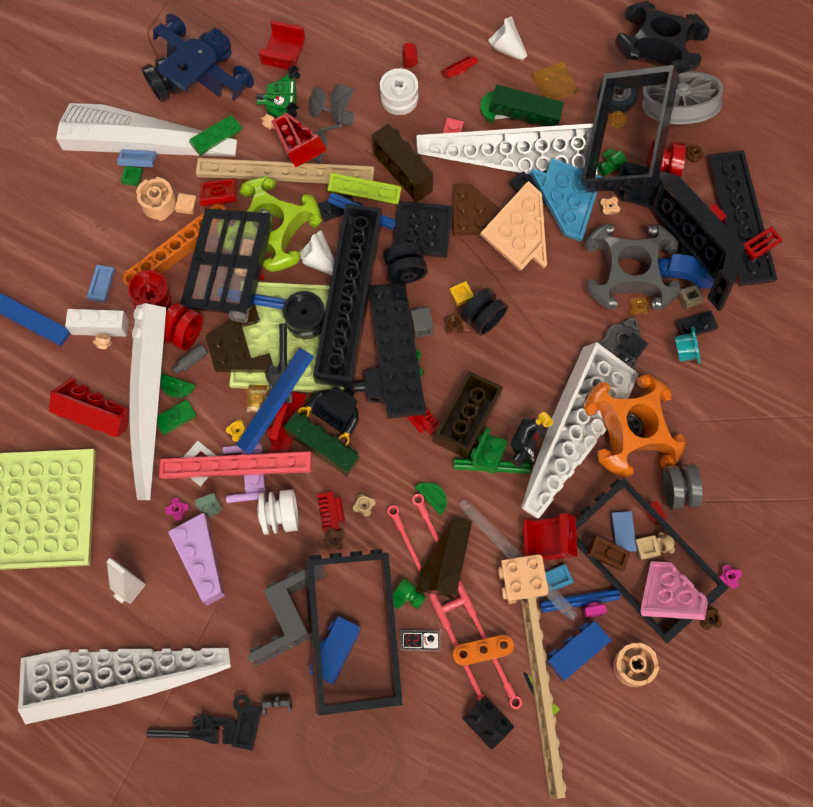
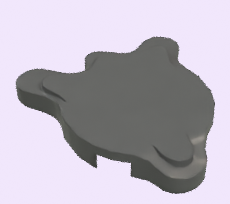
M629 318L621 324H613L607 330L605 338L597 342L633 370L637 366L636 362L630 361L628 363L620 357L622 353L618 350L622 348L633 332L641 337L638 328L639 322L635 318Z

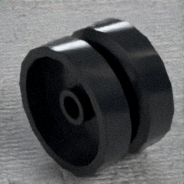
M164 56L155 59V67L149 63L141 67L148 85L160 102L170 98L169 91L175 95L183 91L157 71V66L166 59Z
M400 243L390 247L383 254L388 280L391 283L405 282V284L421 280L428 274L423 247L418 243Z
M489 287L476 294L461 313V318L467 324H473L472 329L480 336L493 329L505 316L509 307L503 300H496L497 295Z
M300 291L290 295L283 306V317L289 332L296 338L303 340L312 339L320 335L325 315V308L321 298L315 293Z

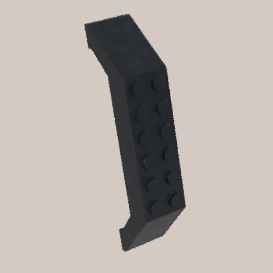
M623 162L619 176L649 174L650 168L630 162ZM661 171L657 188L614 190L623 202L628 201L652 209L714 279L707 299L718 311L722 310L737 277L745 248L742 242L678 175Z

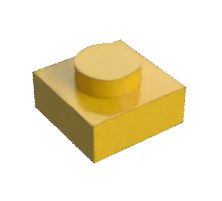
M466 281L449 288V292L457 307L469 302L474 297Z

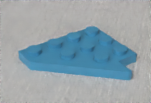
M551 158L546 173L532 168L530 175L538 190L542 193V197L563 236L581 242L597 192H586L581 184L583 169ZM597 174L595 175V178H601V177H602V176L597 175Z

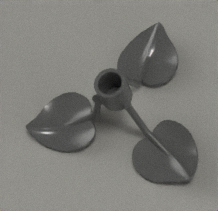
M337 84L332 91V109L323 106L326 95L323 89L319 87L312 89L308 108L311 116L318 117L321 110L333 113V121L337 123L336 125L321 128L318 132H313V134H317L320 137L325 148L327 147V136L324 131L342 128V125L351 126L354 122L353 112L344 111L354 89L343 84ZM324 153L313 158L314 161L321 164Z

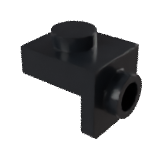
M633 332L622 348L618 350L622 353L620 357L628 363L630 361L636 362L649 343Z

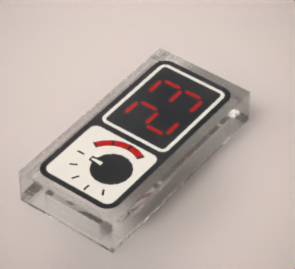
M400 630V651L441 652V631Z

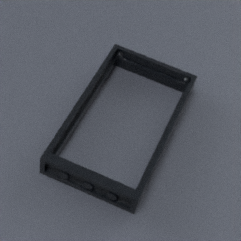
M674 65L604 74L581 178V184L586 192H612L614 190L658 187L679 79ZM667 84L649 174L595 178L614 90Z
M624 477L621 480L617 478L610 484L611 489L607 493L603 491L595 498L597 502L592 507L588 505L580 512L582 516L576 521V531L625 487L717 584L705 596L708 601L707 607L729 588ZM577 536V546L586 555L588 547ZM586 555L641 615L640 603L602 562ZM642 616L666 643L671 641L694 620L680 618L665 632L651 616Z
M382 549L370 550V554L362 555V551L350 552V556L342 557V553L329 554L330 558L323 559L321 555L309 556V560H304L316 714L321 716L403 705L389 552L382 553ZM381 560L393 695L325 703L314 566Z

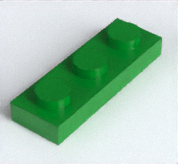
M230 115L192 137L189 143L201 156L226 139L240 133L242 127Z

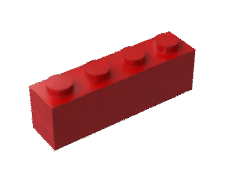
M72 377L51 391L49 412L59 417L67 418L75 423L83 424L93 430H99L117 438L127 430L129 409L113 400L103 399V395L99 392L92 393L89 391L88 386L76 384V380Z

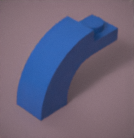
M673 254L672 258H658L661 278L686 279L695 283L698 288H711L714 283V279L693 256Z

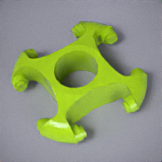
M262 176L242 183L239 193L244 197L254 196L247 212L271 213V217L274 216L283 220V224L271 232L266 250L274 258L270 257L263 263V267L266 270L277 272L298 264L301 256L300 253L293 250L287 254L285 253L290 239L303 223L309 222L311 227H319L322 222L321 212L317 201L309 194L303 195L301 200L303 206L287 203L271 196L266 191L274 189L276 181L269 176ZM222 219L217 225L219 238L224 223V219ZM240 221L233 227H231L229 222L223 245L226 252H233ZM246 221L241 240L242 243H244V240L255 241L258 231L256 227L259 222Z

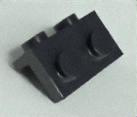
M486 696L475 704L462 718L491 750L514 728V725Z

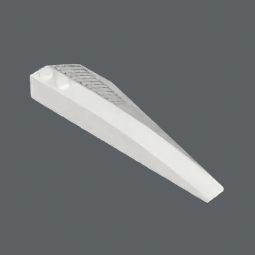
M70 103L59 122L56 139L62 150L120 152L124 149L155 151L156 154L199 156L189 143V140L203 131L103 104ZM228 138L201 156L236 157L238 141Z

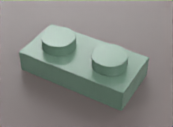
M214 493L195 500L197 508L201 513L208 515V517L215 516L220 510H223L220 500Z

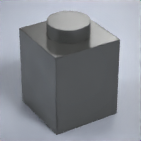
M418 307L412 310L411 320L415 338L433 335L434 327L430 309Z

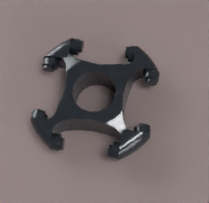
M649 1L635 3L626 9L625 19L636 24L640 29L635 36L619 33L615 39L617 49L628 61H635L640 57L666 65H674L678 74L692 71L700 65L701 55L690 53L686 50L687 41H704L709 36L710 29L698 14H687L686 17L671 15L656 10V5L649 3Z

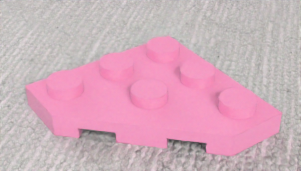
M651 561L640 610L641 615L705 620L708 604L707 598L671 562Z

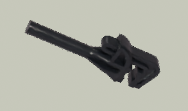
M286 323L279 324L280 362L277 368L271 365L269 367V374H265L269 382V394L288 366ZM289 394L288 398L284 403L292 402L291 394Z
M202 714L201 718L193 719L192 723L196 727L190 730L147 729L146 735L147 738H190L206 741L210 744H219L218 734L220 729H217V726H224L226 729H222L224 735L222 739L223 744H232L237 722L231 718H213L210 715Z

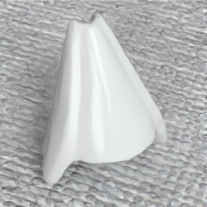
M510 16L504 20V24L488 41L495 50L523 61L527 57V53L513 18Z
M320 230L312 235L311 241L299 252L300 258L304 265L332 275L335 260L324 234Z

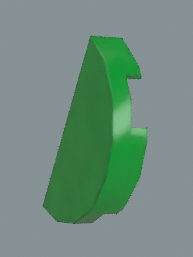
M494 91L486 94L480 103V112L486 118V121L494 123L496 114L489 112Z
M161 373L160 387L171 398L187 397L196 388L195 384Z
M420 483L416 485L414 489L424 497L427 503L441 517L447 506L444 490L435 483Z

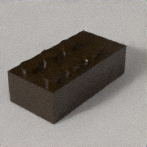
M388 123L372 134L373 155L416 203L433 192V172L425 165L421 156L411 149L409 142L401 138L396 128H392Z
M468 371L434 434L433 443L469 459L480 433L483 432L502 395L503 387Z

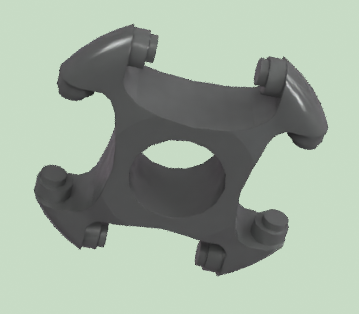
M605 223L588 237L585 242L586 250L588 252H594L598 248L602 250L608 271L607 283L605 285H600L599 282L593 279L587 281L586 290L598 304L605 309L617 308V299L611 295L626 293L644 294L654 297L651 300V309L662 310L677 297L681 291L679 282L672 281L667 286L664 285L658 266V251L660 249H665L669 253H676L678 249L677 239L659 224L648 225L647 233L650 237L654 238L628 240L611 237L614 234V225ZM627 258L636 259L645 267L646 273L638 276L629 275L620 268L618 262Z

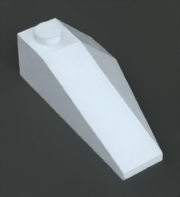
M109 558L107 568L110 589L115 593L113 597L121 603L126 601L131 604L146 584L117 561Z

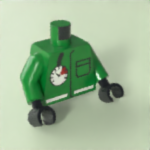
M295 65L290 66L288 73L283 78L268 84L266 94H257V105H266L268 114L275 118L285 113L296 118V109H299V107L296 105L297 89L294 78H300V73L297 72L299 68Z

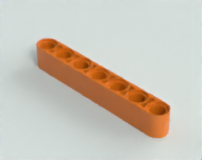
M215 204L209 208L226 210L222 204ZM204 213L127 270L123 275L125 285L128 287L130 279L135 274L148 268L163 274L193 251ZM212 219L208 238L218 232L217 225L222 219Z

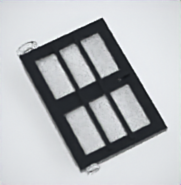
M205 208L180 304L192 310L228 313V318L233 321L247 322L249 310H252L273 226L271 223L273 215L270 211L259 209V212Z

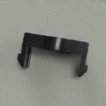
M291 695L265 696L262 701V714L266 716L268 707L288 706V713H290L293 706L291 704Z

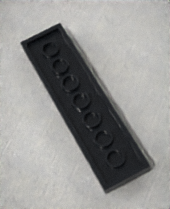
M741 150L709 154L707 160L719 208L727 215L723 223L744 244L765 231L745 152ZM766 236L763 237L762 239L758 240L757 242H755L754 244H752V245L749 246V247H750V248H753L754 246H756V245L759 244L760 242H762V241H764L765 239H767V237H766ZM767 243L766 245L762 246L761 248L756 250L755 253H757L764 247L768 246L769 244ZM744 249L737 273L739 287L776 282L777 275L771 252L768 251L752 261L750 259L751 256L747 255Z
M405 282L371 285L369 297L387 419L426 415Z

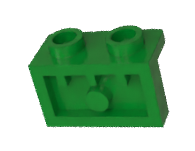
M486 427L484 434L480 433L477 441L479 445L477 448H473L471 459H473V468L495 474L508 441L490 435V428Z

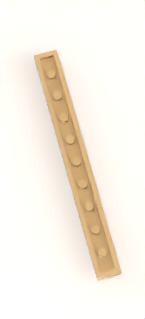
M198 158L196 176L203 178L251 180L257 177L269 176L275 181L329 184L330 173L374 181V167L304 163L295 168L294 164L290 162Z
M537 597L521 599L549 799L566 798V783L563 780L561 771L563 769V762L559 757L558 751L560 743L555 731L556 717L552 711L553 696L549 691L548 683L550 676L545 664L546 652L542 644L543 631L540 629L539 624L540 611L536 604Z

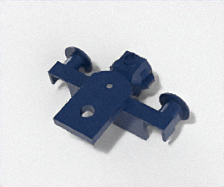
M167 14V24L163 25L160 23L153 29L154 40L160 36L167 41V58L157 66V71L184 92L198 81L218 97L221 96L222 88L226 86L233 91L232 100L235 101L245 88H252L254 86V78L247 68L240 65L233 68L234 76L232 77L216 65L232 55L229 37L222 33L221 30L214 27L209 32H204L199 39L184 41L180 37L186 35V26L175 14Z

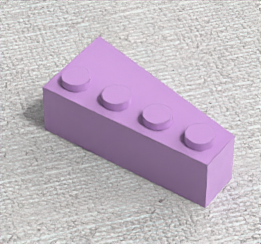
M202 513L168 531L202 602L208 606L224 597L225 592L213 544L209 518L205 513Z

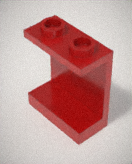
M271 20L272 33L266 49L261 48L259 51L261 64L289 70L290 66H296L305 41L304 27Z

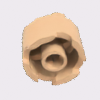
M156 177V179L149 181L146 179L139 184L136 190L137 200L144 214L152 219L162 221L174 212L177 200L170 184L165 179Z
M632 643L624 646L616 653L613 660V671L616 677L629 687H640L650 683L657 676L659 670L656 653L643 643ZM637 661L639 663L637 666L640 668L634 669L632 662Z

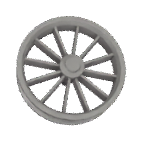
M698 71L678 74L679 79L670 124L698 123L710 119L719 113L722 108L721 96L724 87L718 78ZM667 84L643 86V111L647 116L657 121H660Z

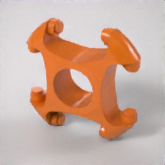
M649 374L641 375L637 378V384L645 390L644 396L633 399H615L608 394L610 391L609 383L599 382L589 393L583 407L587 416L595 415L599 410L609 432L611 451H607V449L597 451L598 462L607 470L622 478L629 477L634 473L633 467L627 462L629 453L641 450L660 451L663 454L660 463L662 468H664L665 466L677 464L687 443L682 434L671 437L663 417L660 400L662 402L672 400L671 389L661 380ZM628 412L636 414L642 420L645 429L643 438L636 436L630 430L627 424Z

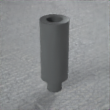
M199 343L176 361L177 365L172 369L176 374L181 370L185 372L205 357L208 352Z

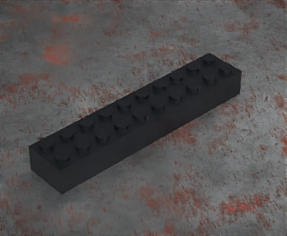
M345 204L313 373L316 384L353 389L383 221L382 208Z

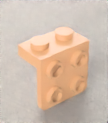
M541 555L501 560L502 567H498L500 579L505 581L502 593L503 599H508V604H514L516 600L546 596L548 594Z

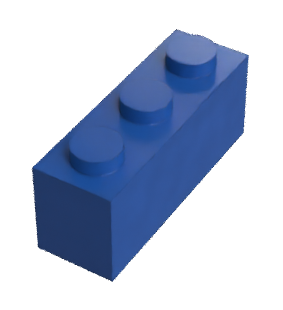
M339 616L337 620H332L328 628L330 634L320 644L323 681L333 686L361 631L359 626ZM312 662L309 666V669H311V675H313Z
M596 621L592 624L586 622L579 628L581 633L578 636L574 637L572 634L563 642L566 645L560 651L556 648L548 655L550 659L546 663L562 682L612 641Z

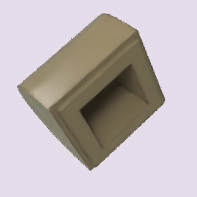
M697 285L681 289L678 294L679 302L684 309L704 302V297Z

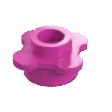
M173 498L170 506L165 509V513L172 515L176 521H179L188 511L189 506L187 503L183 504L180 502L179 498Z
M729 565L723 566V572L719 578L727 586L737 588L739 585L738 579L742 576V572L739 569L734 570L730 568Z

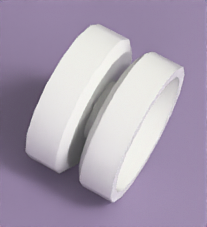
M399 68L390 70L382 76L380 93L381 104L384 109L394 115H405L416 108L418 103V80L412 72Z

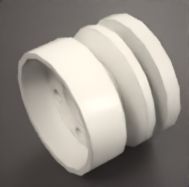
M294 489L280 491L279 500L275 499L273 492H269V501H267L265 493L259 494L258 519L264 535L270 534V525H272L274 534L278 533L279 524H282L285 532L299 530L298 509Z

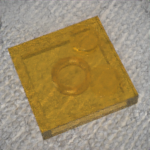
M565 62L532 72V78L543 97L558 100L575 94L578 91Z

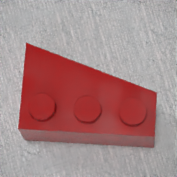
M288 113L271 121L295 168L327 151L317 134H313L309 128L301 125L298 120Z

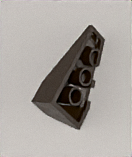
M452 517L420 570L416 590L456 599L472 520Z

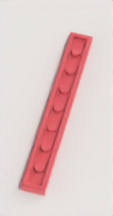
M312 452L160 459L159 478L177 479L312 472Z

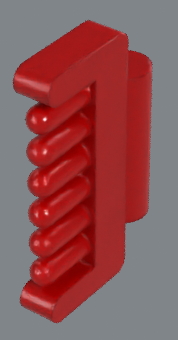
M429 413L426 416L407 417L420 434L426 431L429 435H433L440 425L439 420H435L436 417L433 416V413Z
M332 491L317 494V498L320 499L318 503H324L319 505V508H323L319 510L320 513H323L320 515L322 517L321 522H327L322 524V527H324L322 531L326 533L329 528H333L335 531L339 530V522L345 521L341 498H335Z

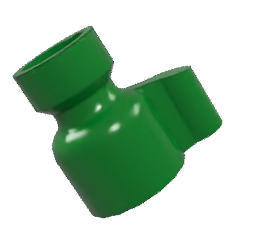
M610 148L602 153L605 161L598 164L597 169L603 177H606L611 171L620 170L623 162H627L626 157L621 151H614L613 148Z
M406 578L393 593V605L397 610L408 601L411 602V606L418 610L426 599V596L418 593L416 586Z

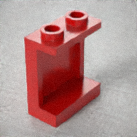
M564 513L559 514L557 518L536 521L523 520V554L525 557L541 555L543 561L578 557L575 516Z

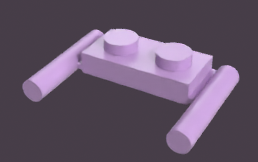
M262 442L257 443L251 454H263ZM237 445L223 447L224 455L233 453L248 455ZM244 475L246 493L226 495L227 503L258 500L260 493L266 494L265 476Z

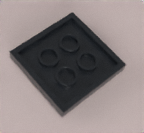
M399 201L393 246L400 243L415 242L423 247L424 256L447 258L453 206Z

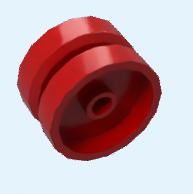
M180 303L171 305L166 311L163 342L173 344L182 351L190 349L201 332L203 315L195 310H189Z

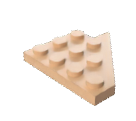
M529 181L480 233L489 244L519 271L531 259L537 262L543 269L547 266L542 193Z

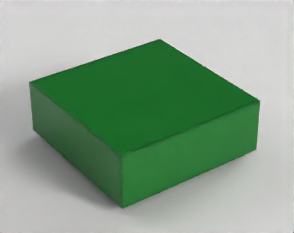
M125 166L121 183L138 187L143 176V169Z

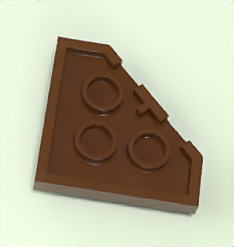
M453 184L454 235H480L501 209L472 184Z

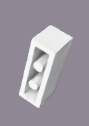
M68 309L65 327L72 335L96 336L98 334L127 337L129 318L124 311Z

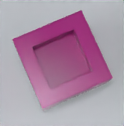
M599 602L587 604V608L583 610L584 619L604 616L607 613L606 605H599Z

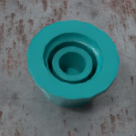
M691 327L692 333L675 336L680 362L697 359L698 364H702L695 327Z

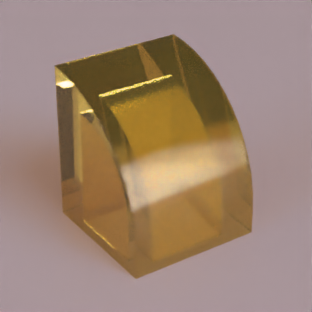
M249 384L246 412H258L268 397V385Z

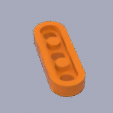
M500 635L460 644L453 651V660L460 666H467L506 657L512 653L514 643L509 636ZM501 642L507 643L506 649L500 647ZM480 647H486L487 653L482 654L479 650ZM461 651H465L467 653V657L461 658L459 656V653Z

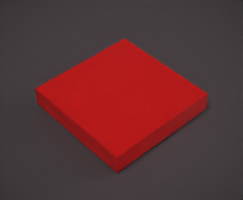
M236 178L200 183V206L237 201Z

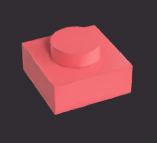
M447 118L443 133L462 132L464 121Z

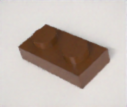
M596 535L592 537L586 555L619 571H625L631 552Z

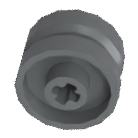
M693 463L683 464L680 469L676 465L665 466L662 481L664 496L669 509H682L684 504L688 508L700 507L703 490L697 466Z

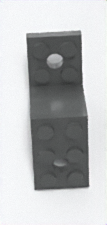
M321 565L314 566L315 582L326 577ZM304 570L299 573L294 571L288 574L285 580L281 582L274 581L267 586L268 589L264 590L285 636H275L269 640L270 643L266 646L258 645L250 650L251 653L247 657L254 666L257 667L310 639V633L291 594L306 587Z

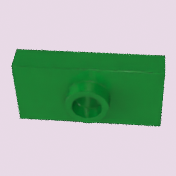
M185 400L158 415L157 426L164 436L196 418L197 415L188 400Z

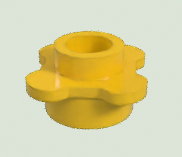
M236 420L226 428V432L232 436L234 442H238L247 428L244 427L242 420Z

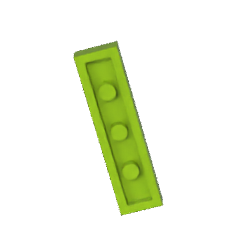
M330 173L327 192L398 205L402 186Z

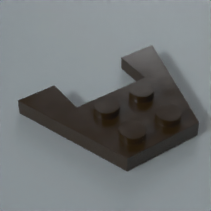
M255 303L252 306V310H247V314L239 313L205 336L216 372L269 373V367L273 365L270 353L251 358L243 327L260 323Z

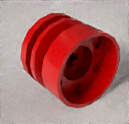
M656 140L652 141L648 151L646 167L649 168ZM672 142L669 150H667V145L665 146L661 171L682 176L686 152L685 143Z
M146 270L135 274L130 279L127 288L134 309H136V306L145 303L166 307V311L171 307L172 298L167 281L163 275L157 271Z

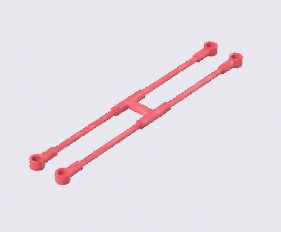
M415 494L412 499L413 505L418 508L423 520L425 519L437 544L439 537L429 518L430 515L425 507L424 497L421 494ZM421 498L422 502L416 503L415 499ZM392 505L387 510L388 516L393 519L397 530L400 531L420 573L422 566L404 530L405 527L399 516V508ZM395 509L397 513L392 515L390 510ZM462 581L459 582L458 586L460 597L441 605L438 596L429 593L433 607L443 628L446 629L454 648L459 644L452 632L446 612L463 604L469 616L472 617L481 638L487 639L476 616L477 612ZM461 651V652L459 653V656H460L461 658H465L464 655H463V653H462V651ZM493 659L492 661L509 698L510 707L515 710L519 709L522 705V700L514 692L511 683L508 682L498 659ZM469 665L463 666L479 702L484 697V694L482 695ZM513 699H517L519 701L518 707H514L512 705Z

